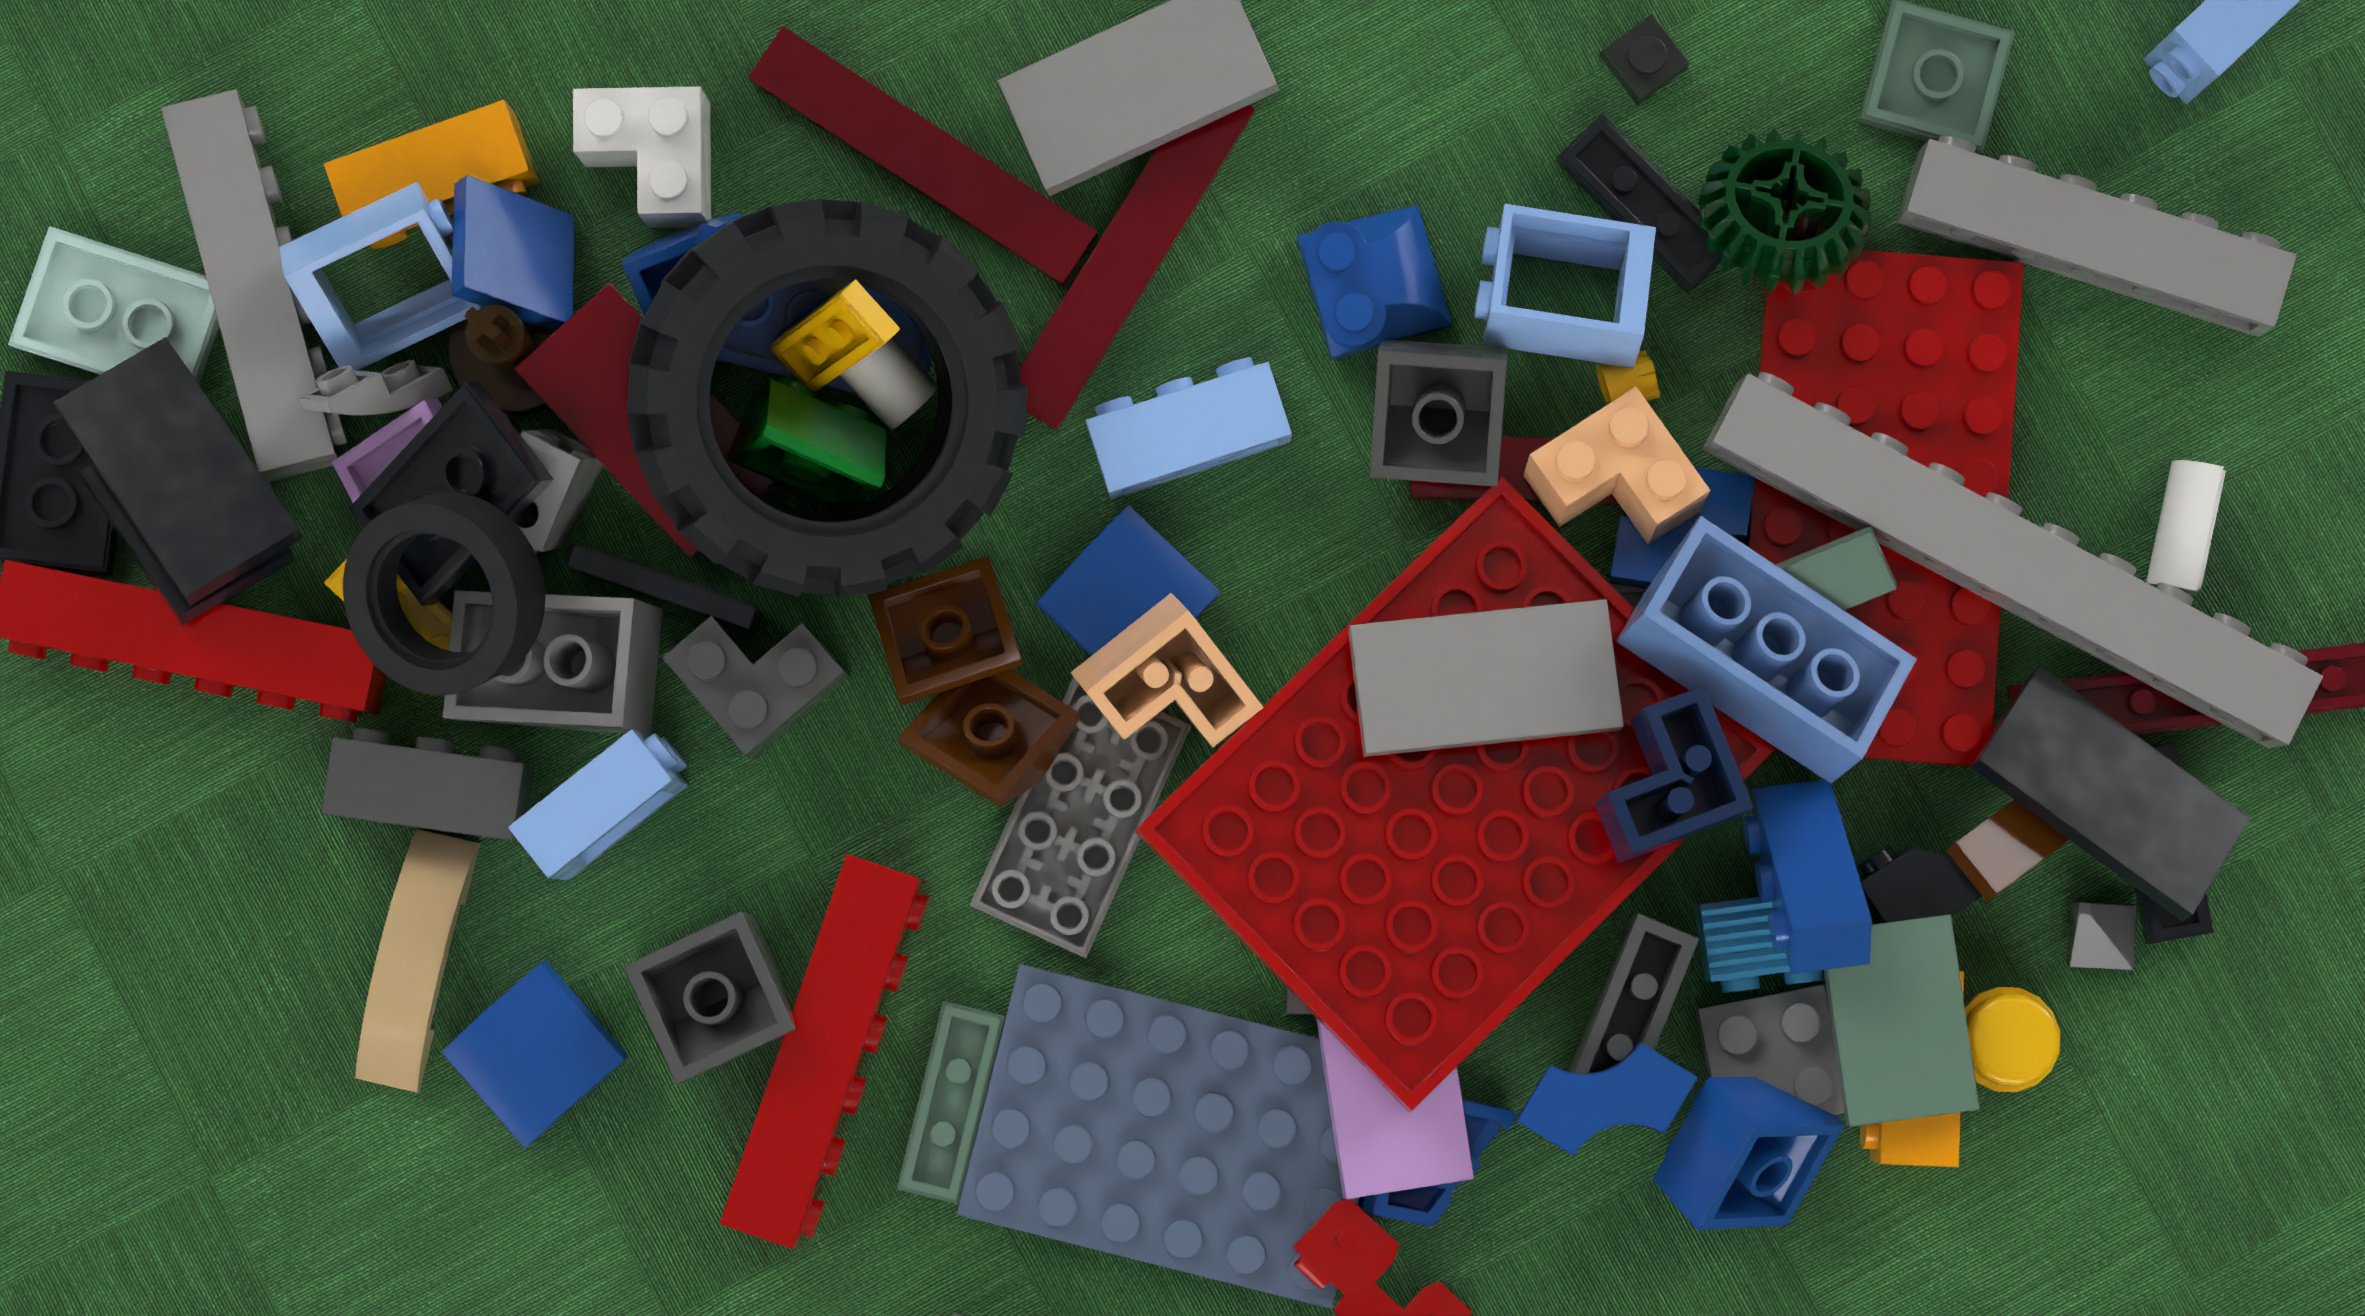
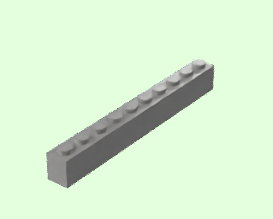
M1760 372L1758 377H1755L1748 373L1736 383L1702 449L1703 451L1855 531L1871 526L1878 543L2267 748L2290 744L2323 678L2322 675L2305 667L2308 658L2300 652L2279 643H2272L2270 648L2248 637L2251 631L2249 626L2231 616L2215 613L2212 618L2191 607L2194 599L2186 592L2165 583H2158L2156 588L2134 577L2137 569L2129 562L2115 555L2101 553L2099 558L2077 547L2080 539L2067 529L2052 523H2044L2042 528L2020 517L2023 509L2010 499L1988 492L1984 498L1963 486L1965 478L1955 470L1931 462L1927 468L1906 456L1908 448L1898 440L1878 432H1874L1872 437H1869L1850 427L1851 418L1841 410L1821 402H1817L1815 407H1812L1791 396L1794 388L1774 375Z

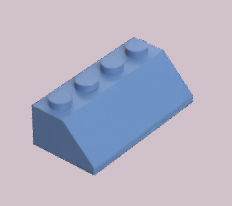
M1702 516L1695 521L1644 592L1616 640L1617 643L1691 691L1704 686L1714 707L1830 784L1863 759L1917 660Z

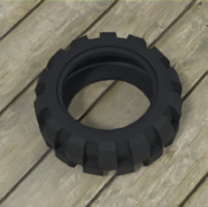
M809 199L774 206L769 205L725 223L726 226L696 247H691L660 282L662 285L643 319L640 318L628 360V398L625 407L632 446L654 499L661 505L678 529V532L713 563H719L749 579L751 584L799 597L800 593L836 594L841 599L886 591L887 584L917 571L926 574L964 547L960 540L985 513L991 516L1013 476V473L1008 470L1018 435H1025L1028 387L1022 385L1016 351L1021 348L1004 303L996 300L978 274L980 268L944 235L933 233L909 219L908 215L862 201ZM845 279L854 281L856 279L859 283L878 291L898 305L919 329L933 359L938 385V405L932 433L920 458L908 474L890 490L872 501L857 507L832 512H808L787 508L761 497L745 486L733 474L724 460L714 436L710 416V385L714 366L719 352L732 329L751 308L766 297L791 285L810 280Z

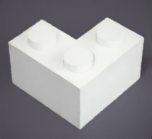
M701 86L573 89V152L585 167L637 166V213L648 228H686L711 219L710 102Z

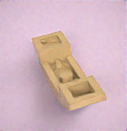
M415 830L393 894L375 961L359 1041L356 1079L416 1093L420 1092L435 1031L430 1029L459 908L460 905L466 904L480 843L425 830Z

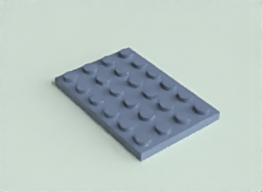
M1019 964L956 1215L1332 1309L1337 1288L1330 1282L1324 1288L1318 1289L1293 1266L1294 1262L1301 1255L1292 1248L1332 1204L1345 1199L1342 1193L1319 1038ZM1359 1197L1352 1198L1351 1200L1358 1204Z

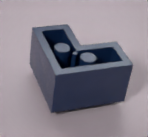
M1704 686L1643 708L1630 720L1652 776L1610 791L1594 803L1619 864L1738 819L1754 808Z

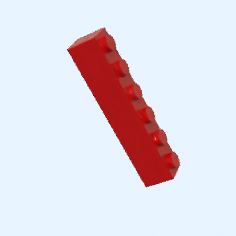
M9 560L4 561L0 579V638L9 640L8 653L46 660L48 648L70 652L69 665L108 673L110 661L134 665L131 678L170 685L172 673L196 678L193 690L232 698L234 686L257 690L255 703L293 711L296 699L320 703L318 716L356 723L359 711L378 715L386 675L367 657L357 642L353 631L350 629L226 604H219L181 626L157 590Z
M846 854L792 1011L797 1030L783 1037L721 1217L720 1225L791 1249L800 1245L803 1236L814 1238L826 1204L825 1201L816 1199L823 1175L835 1176L847 1140L837 1137L845 1112L856 1115L868 1079L858 1076L865 1052L877 1053L887 1027L888 1017L879 1014L887 990L895 993L898 992L908 965L909 956L900 953L907 929L919 931L928 907L930 895L920 892L924 879Z

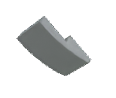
M414 360L395 364L381 373L353 370L350 365L333 369L316 379L318 388L298 399L303 410L344 415H375L411 408L423 400L436 399L453 389L443 367L416 365Z

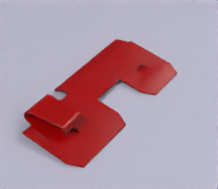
M1343 1199L1332 1204L1292 1247L1301 1255L1294 1262L1293 1266L1318 1289L1324 1288L1331 1282L1344 1294L1333 1310L1337 1316H1471L1472 1313L1440 1281L1422 1288L1404 1309L1379 1288L1375 1282L1394 1262L1400 1244L1351 1199Z

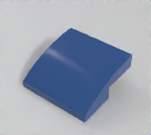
M1127 505L1037 601L1036 606L1091 657L1170 593L1197 619L1217 599L1221 591L1137 512Z
M546 960L539 963L441 1051L524 1148L537 1141L578 1101L588 1096L629 1057Z

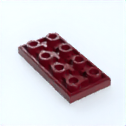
M609 282L517 365L514 370L691 558L699 549L678 532L669 516L658 501L654 499L633 451L625 407L628 398L629 366L627 364L639 321L642 317ZM710 392L711 424L720 452L733 474L745 486L760 495L774 481L727 461L740 423Z

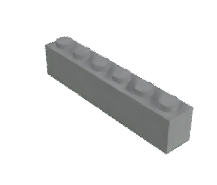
M237 89L161 107L258 471L266 482H271L333 466L331 462L339 457L336 446L347 443L340 414L303 410L298 399L318 388L316 379L329 372L322 347H309L304 325L312 322L283 276L279 247L293 241L288 225L279 228L276 225L271 205L281 203L282 197L273 166L261 168L255 145L266 143V138L257 107L255 105L245 108Z
M1940 136L1938 141L1929 139L1917 153L1896 220L1898 224L2256 337L2271 330L2276 325L2297 254L2279 249L2280 242L2273 237L2255 232H2244L2242 237L2218 230V221L2201 214L2183 213L2180 218L2158 211V203L2144 196L2125 193L2121 194L2120 198L2100 193L2096 191L2098 185L2084 177L2063 174L2059 179L2043 175L2035 172L2037 166L2033 162L2020 157L2001 155L1999 160L1975 153L1976 146L1956 137Z

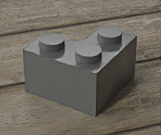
M710 616L662 657L743 754L752 759L758 757L850 678V675L803 623L797 626L758 661L754 662L723 624Z

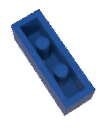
M1822 779L1753 788L1754 808L1752 815L1743 816V836L1747 853H1758L1760 862L1755 864L1759 898L1761 901L1771 900L1773 910L1768 911L1769 931L1773 948L1785 949L1791 974L1870 964L1872 918L1831 784Z

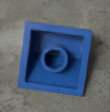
M1708 1077L1704 1086L1695 1095L1693 1106L1678 1134L1667 1146L1666 1155L1652 1180L1697 1230L1788 1225L1845 1124L1836 1115L1756 1077Z

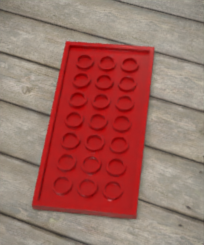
M1862 250L1860 256L1856 257L1855 261L1850 260L1847 271L1840 278L1830 274L1827 283L1820 290L1806 279L1803 289L1796 295H1794L1785 282H1779L1777 288L1770 294L1767 291L1766 285H1764L1758 375L1760 372H1764L1784 380L1794 388L1791 396L1812 407H1815L1817 402H1821L1841 410L1851 418L1850 427L1869 437H1872L1874 432H1878L1898 440L1908 448L1906 454L1908 458L1927 468L1931 462L1955 470L1965 478L1963 484L1965 488L1984 498L1988 492L2008 498L2024 263ZM1755 478L1746 546L1774 565L1856 532L1850 527ZM1879 543L1897 582V589L1844 611L1917 660L1863 759L1970 767L1989 739L1993 729L2001 607ZM1771 745L1775 749L1774 751L1782 752L1775 746Z

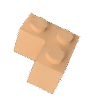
M1634 387L1531 453L1523 475L1559 527L1612 494L1648 545L1699 513L1710 493L1709 487L1637 387Z
M1172 593L1070 672L1123 740L1175 701L1194 727L1214 748L1264 708L1193 615Z

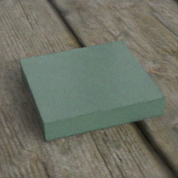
M1892 0L1889 3L1858 123L1923 141H1928L1929 139L1938 141L1940 136L1960 138L1976 146L1975 153L1981 154L1986 143L2015 31L1910 2Z

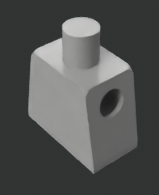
M554 429L522 431L521 437L554 478L533 501L538 508V519L536 520L533 516L532 502L514 521L527 537L535 554H537L538 550L544 552L563 547L604 465L584 444Z

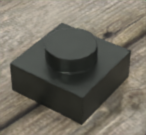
M1653 14L1646 17L1602 50L1600 58L1637 106L1684 72L1690 65V61Z

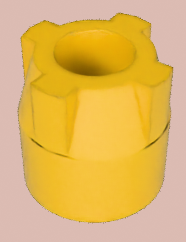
M1646 350L1638 353L1634 368L1603 363L1596 364L1597 377L1606 405L1634 387L1639 389L1646 401L1660 398L1654 364L1647 355Z

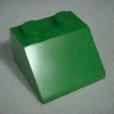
M778 378L776 381L769 379L752 391L727 461L840 510H844L881 488L885 478V429L869 423L870 416L861 409L841 403L835 404L833 407L811 397L813 391L798 381L788 378Z

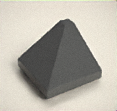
M2082 902L2070 903L2068 967L2134 970L2136 906Z

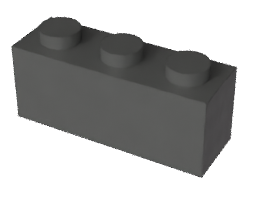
M354 728L352 740L333 737L321 814L518 841L508 826L528 811L535 769L534 766L517 763L519 751L480 745L479 757L454 754L456 742L426 737H417L416 748L391 745L393 733Z
M1630 914L1567 1071L1587 1074L1606 1070L1621 1062L1639 1042L1655 1050L1699 938L1644 915Z

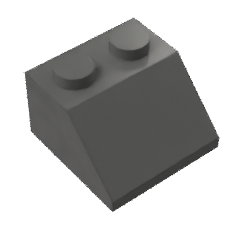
M1381 340L1377 358L1369 477L1498 487L1508 349Z
M744 911L733 914L624 966L676 1085L687 1082L797 1030L778 967L755 916Z

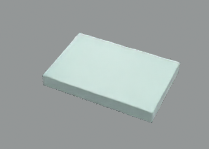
M49 226L8 345L40 357L101 375L166 337L199 384L219 328V323L206 276Z

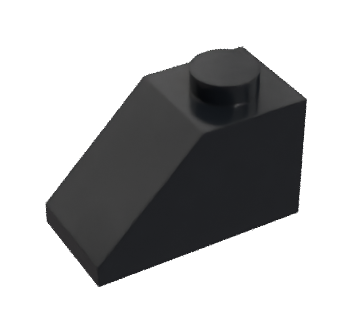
M1888 845L1857 865L1863 873L1859 878L1871 918L1875 924L1949 914L1952 917L1982 897L1981 893L1950 855L1917 848L1902 849L1895 853L1891 845Z

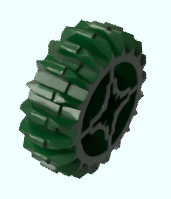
M1774 128L1767 134L1765 143L1749 134L1743 140L1741 149L1731 145L1728 146L1727 150L1722 153L1721 161L1714 162L1713 166L1709 168L1705 186L1701 188L1698 199L1699 210H1701L1698 224L1700 227L1699 232L1708 234L1706 239L1707 252L1723 253L1720 261L1723 272L1737 267L1743 269L1741 278L1744 286L1754 280L1755 277L1766 280L1765 285L1769 294L1777 288L1779 282H1785L1794 295H1796L1803 289L1806 279L1820 290L1827 283L1830 274L1840 278L1847 271L1850 260L1855 261L1856 257L1860 256L1865 243L1864 236H1867L1872 223L1871 213L1869 212L1871 197L1870 190L1861 188L1863 183L1862 169H1846L1848 164L1846 151L1834 155L1826 153L1825 137L1813 146L1804 143L1801 130L1797 131L1791 140H1782ZM1783 199L1787 200L1786 214H1788L1786 224L1782 223L1784 209L1781 208Z

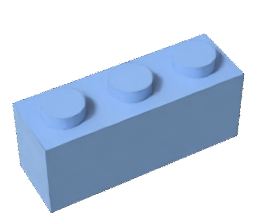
M1251 357L1235 360L1216 369L1218 378L1194 385L1191 377H1184L1155 388L1158 396L1156 398L1133 405L1131 396H1126L1095 407L1097 416L1087 419L1086 425L1110 500L1290 443L1292 432L1269 362L1254 366Z

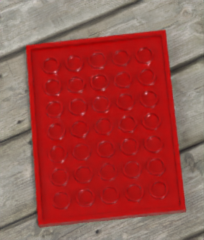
M1503 477L1498 480V487L1491 486L1263 706V709L1251 717L1135 830V833L1408 1112L1413 1111L1685 840H1680L1619 864L1594 803L1610 791L1652 776L1630 720L1643 708L1690 690L1616 642L1634 608ZM1607 599L1624 725L1621 730L1363 757L1348 634L1350 625ZM1713 706L1744 781L1775 749L1767 741Z

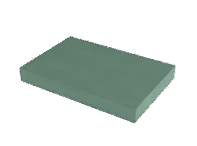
M1951 914L1872 924L1870 964L1824 970L1846 1126L1852 1127L1980 1110Z

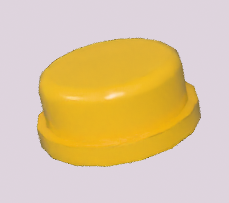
M1994 987L1976 994L1964 1006L1975 1082L1998 1092H2019L2037 1085L2052 1071L2060 1053V1029L2053 1011L2039 996L2021 988Z

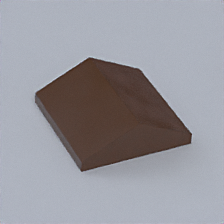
M989 556L889 588L886 591L868 595L901 705L1023 665L1014 631Z
M1007 670L940 692L898 738L900 745L1001 808L1043 780L1080 718L1079 712L1011 670Z

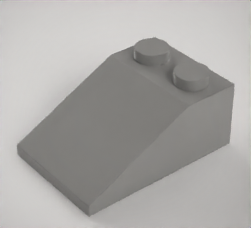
M454 590L449 651L471 652L482 642L489 629L492 617L493 603L491 592ZM545 594V611L542 626L535 643L527 655L512 669L475 688L458 694L445 695L443 718L626 734L633 729L646 735H651L662 608L634 598Z

